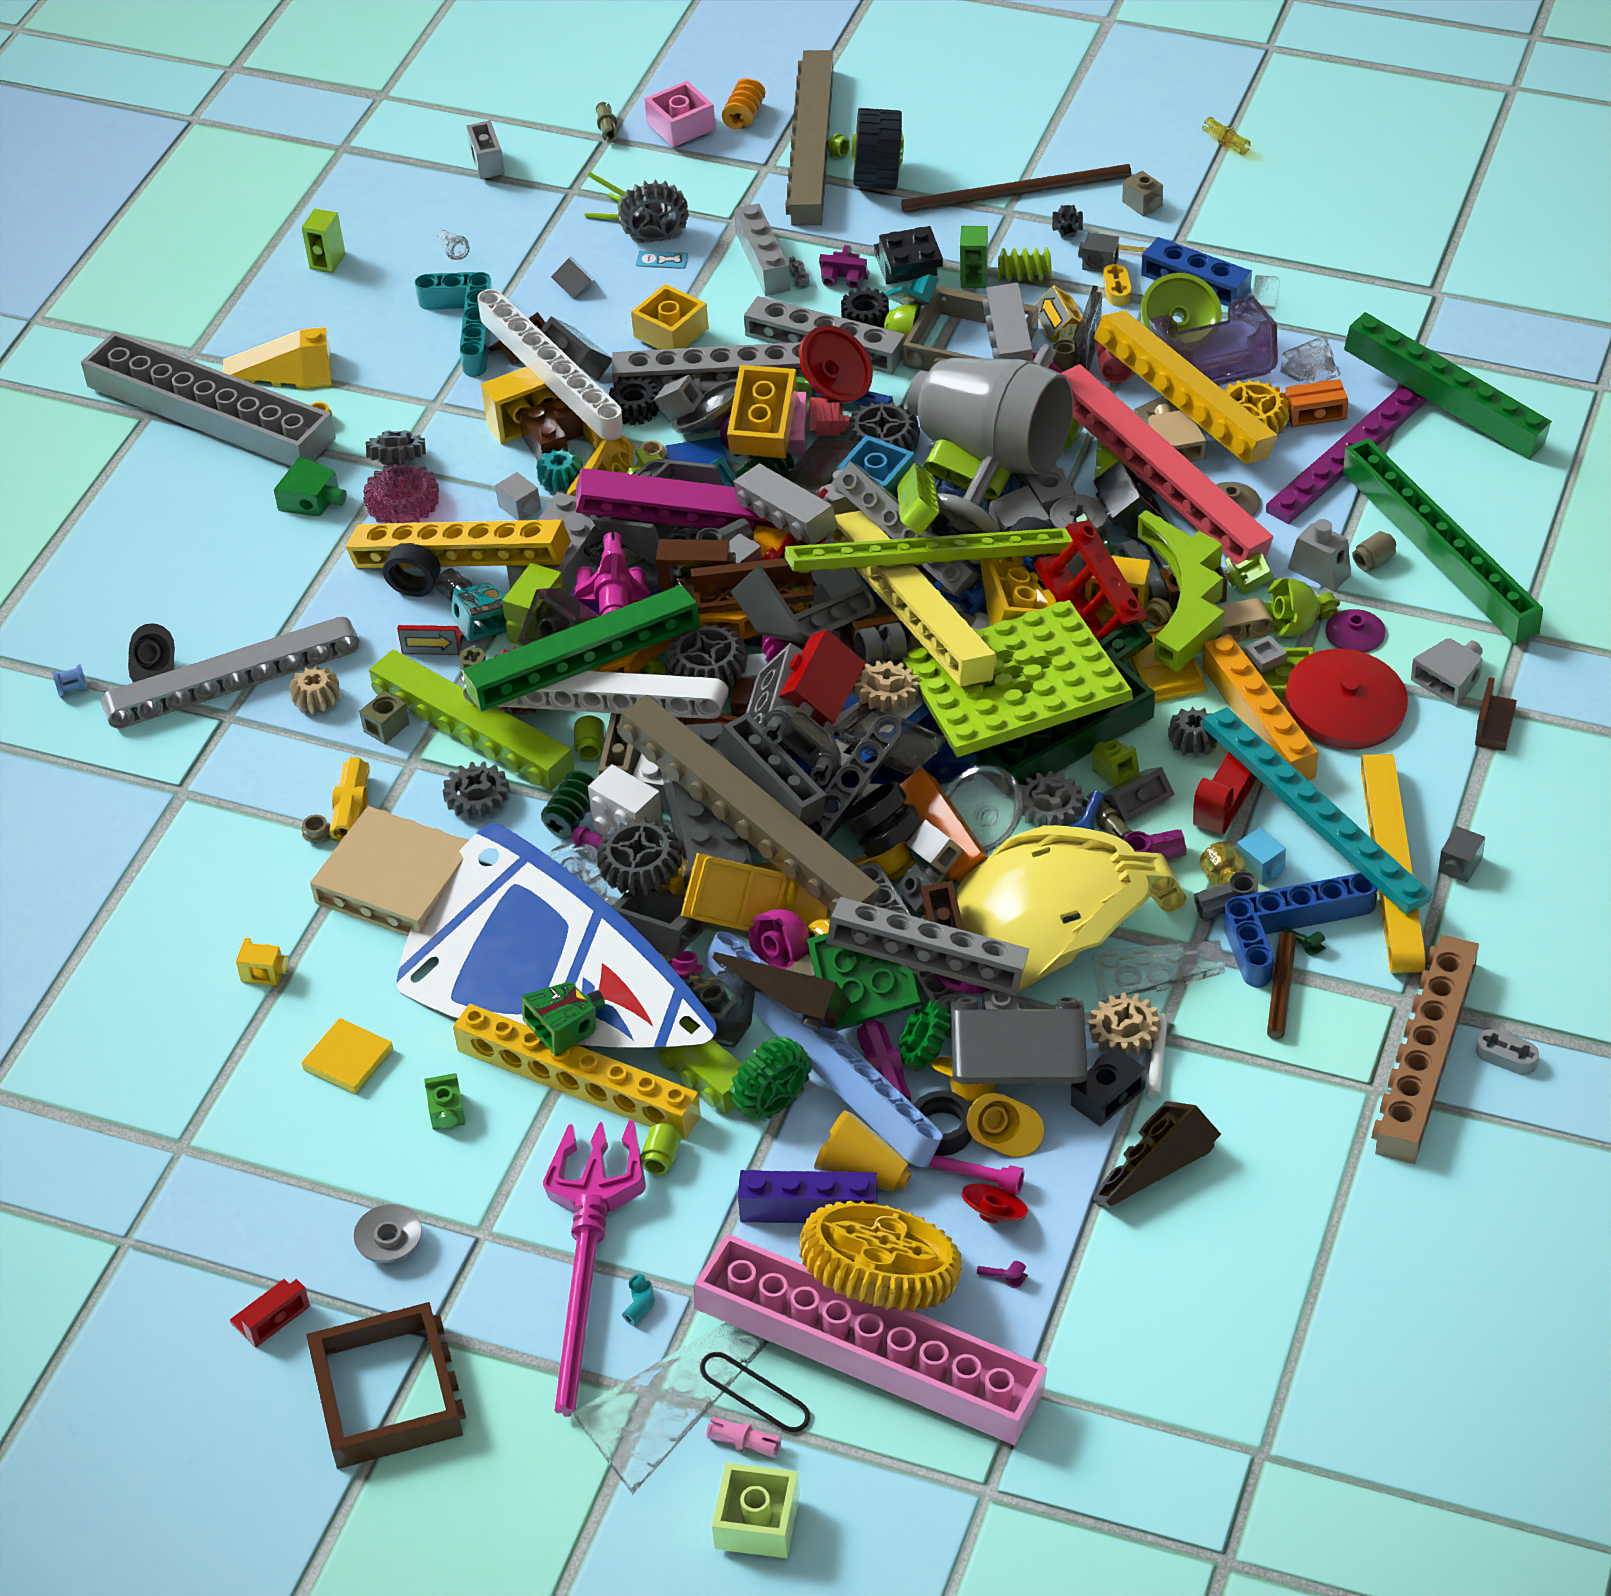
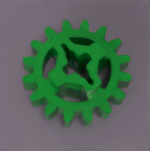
M929 1000L928 1003L923 1002L921 1010L916 1008L914 1014L912 1013L908 1017L906 1027L899 1037L898 1047L902 1048L899 1051L902 1065L918 1072L920 1068L924 1070L927 1062L932 1063L934 1058L941 1053L943 1042L949 1034L950 1024L947 1023L951 1017V1014L947 1013L949 1008Z

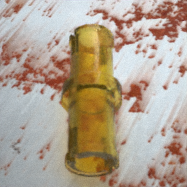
M1211 116L1204 121L1208 127L1202 125V131L1218 139L1219 144L1229 146L1240 155H1244L1249 151V148L1244 145L1251 146V141L1236 133L1233 127L1225 126Z

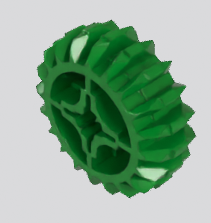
M785 1036L780 1038L773 1037L769 1043L764 1041L761 1047L758 1049L754 1048L753 1053L748 1058H745L743 1065L737 1068L738 1074L732 1078L734 1084L729 1089L731 1092L730 1099L734 1102L738 1111L745 1117L747 1116L757 1122L762 1121L765 1117L771 1119L773 1114L780 1113L793 1100H797L796 1096L799 1092L804 1091L803 1085L809 1081L808 1074L812 1069L810 1065L811 1058L797 1041L794 1042L791 1038L788 1039Z

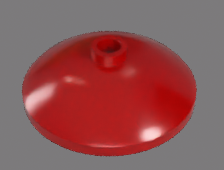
M824 325L814 328L803 338L799 348L800 366L809 384L820 395L834 402L852 403L868 392L873 379L871 360L863 345L852 334L836 326Z

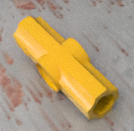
M350 757L348 761L343 762L339 786H335L333 789V816L331 819L330 835L331 838L341 842L368 806L367 785L370 765L360 757Z

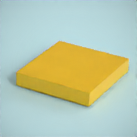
M339 1017L303 1059L301 1064L303 1070L356 1094L394 1048L392 1041Z

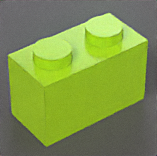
M314 208L301 227L309 269L334 273L346 254L338 212Z

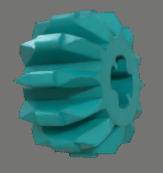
M564 447L560 451L552 449L550 454L542 453V458L537 460V480L540 485L545 487L546 491L554 489L555 493L561 490L567 492L580 473L581 468H583V462L580 456L575 455L574 450L566 452Z

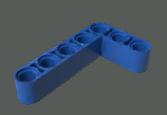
M1361 873L1231 898L1225 905L1224 931L1245 983L1259 988L1268 985L1272 979L1273 952L1266 934L1282 932L1284 927L1297 929L1370 914L1376 907L1378 888Z

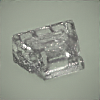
M1320 336L1282 353L1280 372L1296 381H1302L1304 384L1331 380L1341 374L1339 367L1335 365L1334 353L1326 336Z

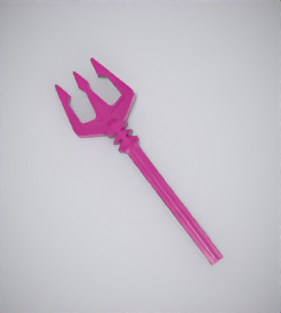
M633 1120L628 1121L621 1139L623 1146L629 1150L628 1168L624 1175L606 1178L604 1154L608 1149V1142L602 1122H599L590 1141L593 1149L582 1177L576 1181L564 1179L567 1158L577 1151L575 1129L572 1124H569L543 1179V1187L548 1198L574 1213L571 1236L576 1240V1249L554 1409L556 1414L563 1413L564 1417H570L571 1413H576L596 1246L605 1237L604 1228L606 1226L607 1214L641 1195L646 1188L638 1136Z

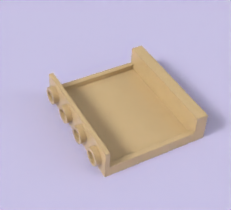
M367 806L310 881L314 903L405 936L409 935L412 925H414L415 932L421 933L426 924L427 917L437 905L463 860L460 850L469 840L445 833L438 828L419 824L412 819L393 815L386 810Z

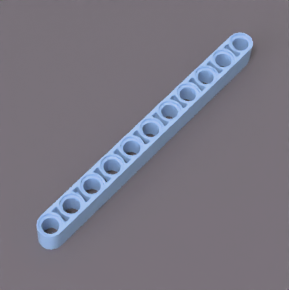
M723 931L717 932L704 959V964L779 1037L785 1036L788 1039L791 1038L794 1042L797 1041L811 1058L810 1065L812 1069L906 1161L914 1166L928 1167L943 1137L941 1131L833 1028L820 1027V1030H812L801 1025L800 1020L723 970L712 958L714 952L762 964L765 963L735 935Z

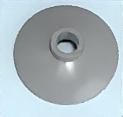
M396 1204L381 1205L369 1210L359 1219L353 1233L354 1243L358 1252L368 1260L378 1263L395 1262L407 1257L417 1248L422 1237V1226L418 1216L409 1208Z

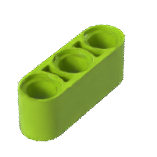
M940 439L934 445L924 463V467L930 474L968 490L982 460L962 450L954 443ZM1002 467L997 468L983 497L989 500L997 499L1011 473Z

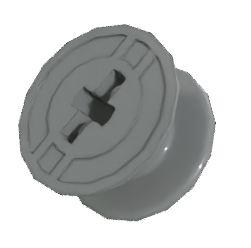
M1070 495L1059 499L1050 509V520L1053 523V528H1065L1068 524L1076 523V518L1085 513L1102 537L1106 539V529L1103 524L1107 519L1105 514L1107 510L1096 498L1087 495Z

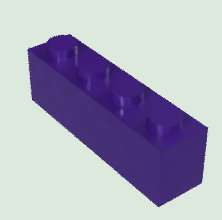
M740 1170L738 1188L740 1222L806 1223L811 1213L816 1212L818 1208H825L827 1204L835 1205L836 1202L846 1204L847 1201L860 1203L863 1201L866 1204L876 1203L878 1205L877 1172Z

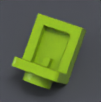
M1262 552L1236 566L1230 557L1224 559L1228 568L1224 572L1227 580L1232 587L1237 585L1243 594L1275 578Z

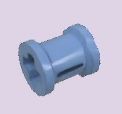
M81 664L76 665L75 669L59 673L52 671L59 697L63 696L64 692L79 688L83 690L88 689Z

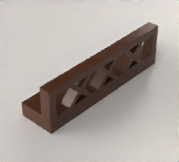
M786 558L691 569V578L698 614L742 609L736 599L732 598L731 591L759 565L762 566L786 604L814 601L812 570L808 573L793 572ZM807 586V591L795 593L791 591L794 587ZM714 596L717 598L713 602L701 603V598Z

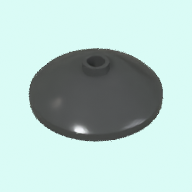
M737 379L725 381L704 392V398L694 412L674 419L672 427L676 433L689 435L706 433L712 429L715 431L720 430L719 427L722 420L731 416Z

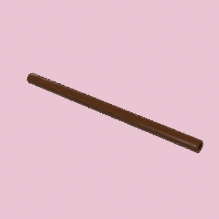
M1130 164L901 199V206L903 212H910L1131 177Z

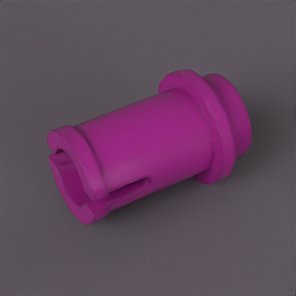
M587 826L577 827L571 838V843L575 845L576 849L581 850L584 848L594 853H597V846L601 845L602 836L591 832Z

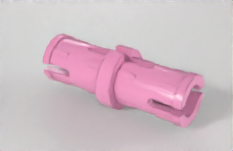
M717 1416L711 1418L710 1422L713 1425L708 1424L706 1432L708 1439L733 1445L737 1451L745 1452L747 1449L773 1459L777 1457L778 1452H775V1450H780L781 1436L753 1429L752 1424L746 1422L740 1425L720 1419Z

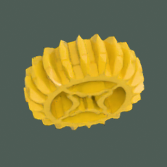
M1248 379L1245 383L1237 380L1236 385L1228 384L1227 389H1223L1276 434L1284 431L1289 421L1290 405L1289 400L1286 398V393L1280 392V387H1272L1271 382L1263 384L1260 380L1251 382Z

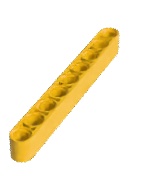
M1394 754L1362 755L1361 778L1370 837L1413 875ZM1378 889L1390 973H1423V970H1425V950L1418 909L1405 914Z

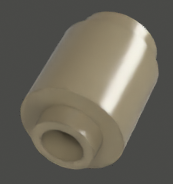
M1378 531L1356 546V550L1352 552V558L1361 570H1373L1396 554V541L1391 534Z

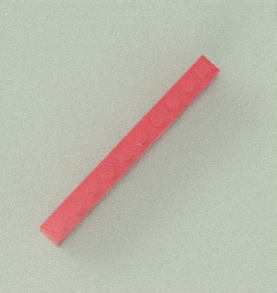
M1081 364L1061 373L1066 375L1072 386L1074 398L1073 418L1194 527L1222 544V552L1230 557L1235 564L1238 565L1259 552H1262L1267 557L1274 538L1270 532Z

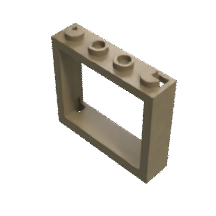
M936 285L930 303L924 306L903 343V365L930 371L932 366L942 359L980 358L924 346L941 314L986 324L985 316L987 315H984L982 299H987V296ZM1023 303L1024 312L1028 315L1026 322L1030 341H1032L1038 329V306Z

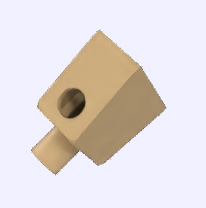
M1168 404L1157 406L1154 410L1155 415H1151L1148 418V425L1190 462L1203 460L1206 439L1197 424L1181 410L1172 411Z

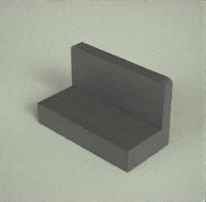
M1162 767L1145 769L1127 781L1103 792L1105 794L1104 800H1110L1112 807L1120 813V819L1123 822L1175 795Z

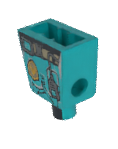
M462 582L457 584L453 590L451 615L468 641L507 631L506 622L508 620L505 619L502 603L506 595L489 583L469 587L466 583Z

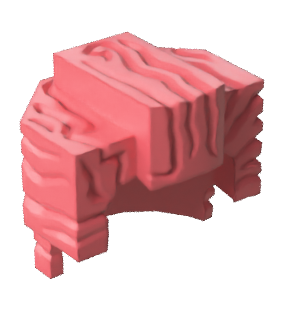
M810 398V431L815 432V436L841 437L842 434H845L846 426L850 424V416L843 415V406L839 402L829 403L828 398Z

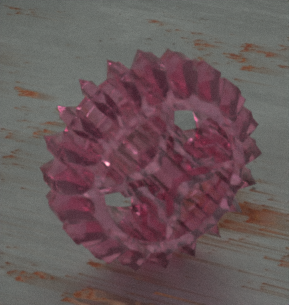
M394 462L393 467L388 468L384 466L383 471H374V476L368 477L367 484L364 485V505L370 517H374L376 522L383 521L384 524L419 523L420 518H429V513L434 512L436 505L439 504V485L433 476V472H428L426 467L419 468L417 463L408 466L405 462L403 465L397 466Z

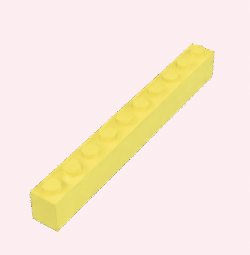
M861 510L835 515L838 529L833 531L831 536L836 543L891 540ZM909 563L897 564L894 567L881 565L868 566L865 569L855 568L959 687L993 680L994 667L997 665L994 650L989 648L980 635L968 625L967 621L957 613L954 607L947 602L939 590H936L915 565Z

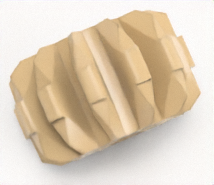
M318 665L311 670L305 667L304 673H295V678L290 681L289 686L290 697L294 707H298L301 713L310 711L312 716L316 711L325 713L327 707L335 708V702L340 699V685L336 674H332L329 668L321 670Z

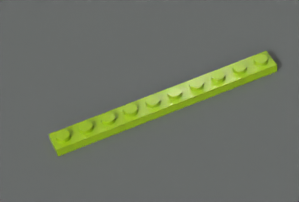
M1066 528L786 546L785 558L793 572L808 573L811 570L823 569L837 571L840 568L852 567L865 569L868 566L881 565L894 567L897 564L909 563L922 565L925 562L950 563L953 560L978 561L982 558L1006 559L1011 556L1057 555L1065 550L1072 542V538Z

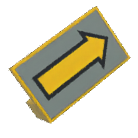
M1055 285L1034 305L1038 306V320L1052 342H1055L1059 337L1061 328H1065L1067 324H1077L1080 329L1084 330V333L1090 328L1072 296Z

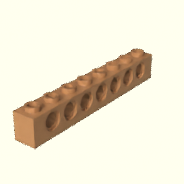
M1441 935L1437 947L1431 946L1427 965L1431 967L1429 971L1423 970L1419 989H1423L1422 995H1415L1411 1013H1414L1415 1017L1414 1019L1408 1018L1405 1026L1404 1038L1408 1039L1406 1044L1400 1043L1397 1051L1396 1063L1400 1064L1398 1069L1392 1068L1389 1076L1388 1088H1391L1390 1095L1384 1093L1379 1113L1384 1115L1382 1120L1376 1119L1373 1126L1371 1139L1377 1140L1375 1154L1413 1164L1416 1163L1476 968L1479 943Z

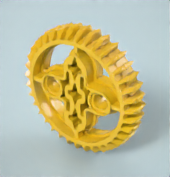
M847 1201L846 1204L836 1202L835 1205L827 1204L825 1208H818L816 1212L811 1213L810 1218H807L805 1225H803L799 1239V1257L802 1258V1264L807 1267V1272L814 1275L815 1280L822 1281L823 1286L826 1288H833L836 1294L842 1293L847 1296V1299L853 1298L860 1301V1304H871L873 1308L875 1306H882L886 1310L896 1308L898 1311H902L903 1308H907L910 1311H915L917 1307L922 1310L927 1309L928 1306L936 1307L938 1303H944L946 1298L951 1297L961 1276V1253L958 1251V1246L952 1243V1238L945 1236L944 1230L936 1229L934 1223L925 1222L924 1217L918 1218L912 1212L906 1213L901 1211L900 1208L894 1209L888 1205L866 1204L863 1201L860 1203Z

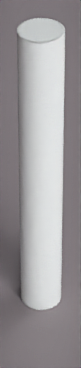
M1158 1013L1161 1030H1158L1159 1039L1152 1040L1147 1096L1150 1099H1158L1161 1093L1168 1016L1163 1013Z

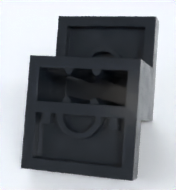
M931 226L879 235V243L874 244V254L886 285L915 280L928 274L938 276L937 268L943 267V257Z

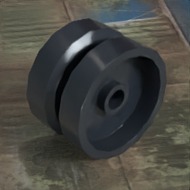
M898 781L888 782L871 791L855 803L842 818L843 824L851 835H861L858 844L868 858L881 855L898 845L912 834L923 820V816L913 803L904 804L907 794Z

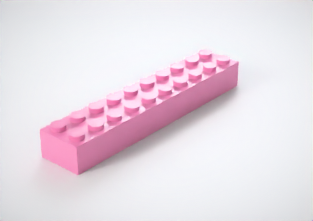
M726 1233L694 1283V1309L1016 1446L1045 1390L1047 1367L915 1311H910L907 1308H903L902 1311H898L896 1308L886 1310L882 1306H875L873 1308L871 1304H860V1301L853 1298L847 1299L846 1295L842 1293L836 1294L833 1288H826L823 1286L822 1281L815 1280L814 1275L808 1273L807 1267L728 1233Z

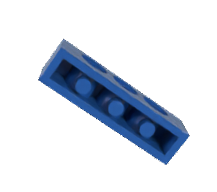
M1157 237L1142 254V276L1157 280L1162 276L1172 273L1194 275L1204 280L1213 288L1221 305L1236 309L1251 292L1252 270Z

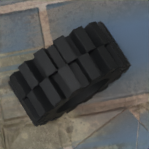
M866 287V291L856 288V293L851 290L848 292L849 296L846 294L843 296V300H841V318L884 328L885 319L889 313V299L884 292L879 293V289L876 288L871 291L870 287Z
M631 376L629 381H626L625 378L620 379L621 384L616 382L613 384L614 388H610L609 396L621 407L623 424L629 421L630 425H635V422L639 421V425L644 424L645 419L650 422L652 416L656 417L660 409L654 401L658 395V388L650 379L644 381V377L639 376L638 380H635L634 376Z

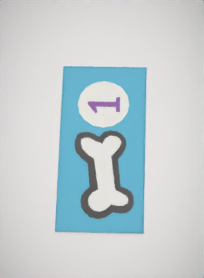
M639 251L635 266L685 268L688 253Z

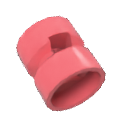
M1097 341L1096 350L1101 377L1110 383H1122L1129 380L1135 372Z

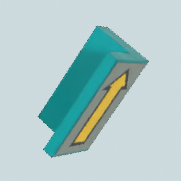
M928 274L913 280L910 288L902 285L887 291L885 295L888 299L901 305L920 304L921 307L930 303L939 278Z

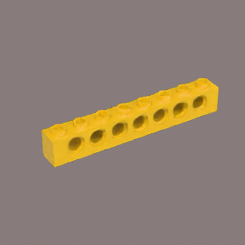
M562 519L357 524L346 545V550L355 568H383L391 549L400 543H414L427 548L438 558L441 567L529 565L530 563L537 565H560L571 540ZM406 563L398 564L401 568L415 567Z
M469 1003L453 1025L457 1051L649 1127L660 1123L670 1124L680 1133L681 1139L684 1141L701 1117L697 1091L576 1044L561 1054L554 1056L527 1025Z

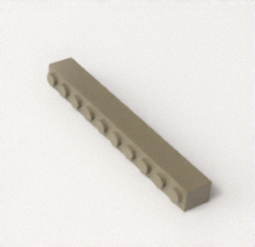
M803 50L802 60H798L794 121H792L793 136H791L792 152H790L789 183H787V199L785 201L786 215L791 216V226L822 225L828 156L827 144L829 141L834 76L833 50Z
M645 695L621 713L617 733L625 742L633 745L649 762L657 765L672 781L677 782L695 800L700 801L711 810L715 817L723 820L735 830L739 837L746 839L758 849L763 857L770 859L782 869L787 877L794 879L806 889L810 896L818 899L830 909L832 914L840 897L874 905L880 889L876 882L649 695Z

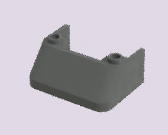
M831 536L822 544L836 543V541ZM761 565L750 572L731 591L759 634L768 638L803 644L808 642L811 635L825 629L834 633L850 626L851 622L864 620L876 609L873 596L853 567L840 568L837 571L826 569L812 570L813 580L817 584L813 587L814 601H810L812 607L797 614L792 613Z

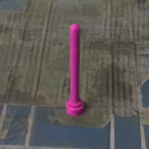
M938 1155L933 1156L928 1166L998 1183V1187L1003 1188L1004 1192L1019 1195L1025 1175L1024 1168L1012 1165L1008 1168L1002 1167L999 1170Z

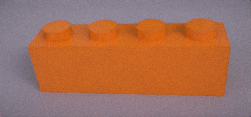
M921 767L900 784L907 794L904 804L913 803L923 816L921 824L924 820H927L964 849L945 874L949 881L957 880L961 883L965 876L986 860L989 855L938 781Z

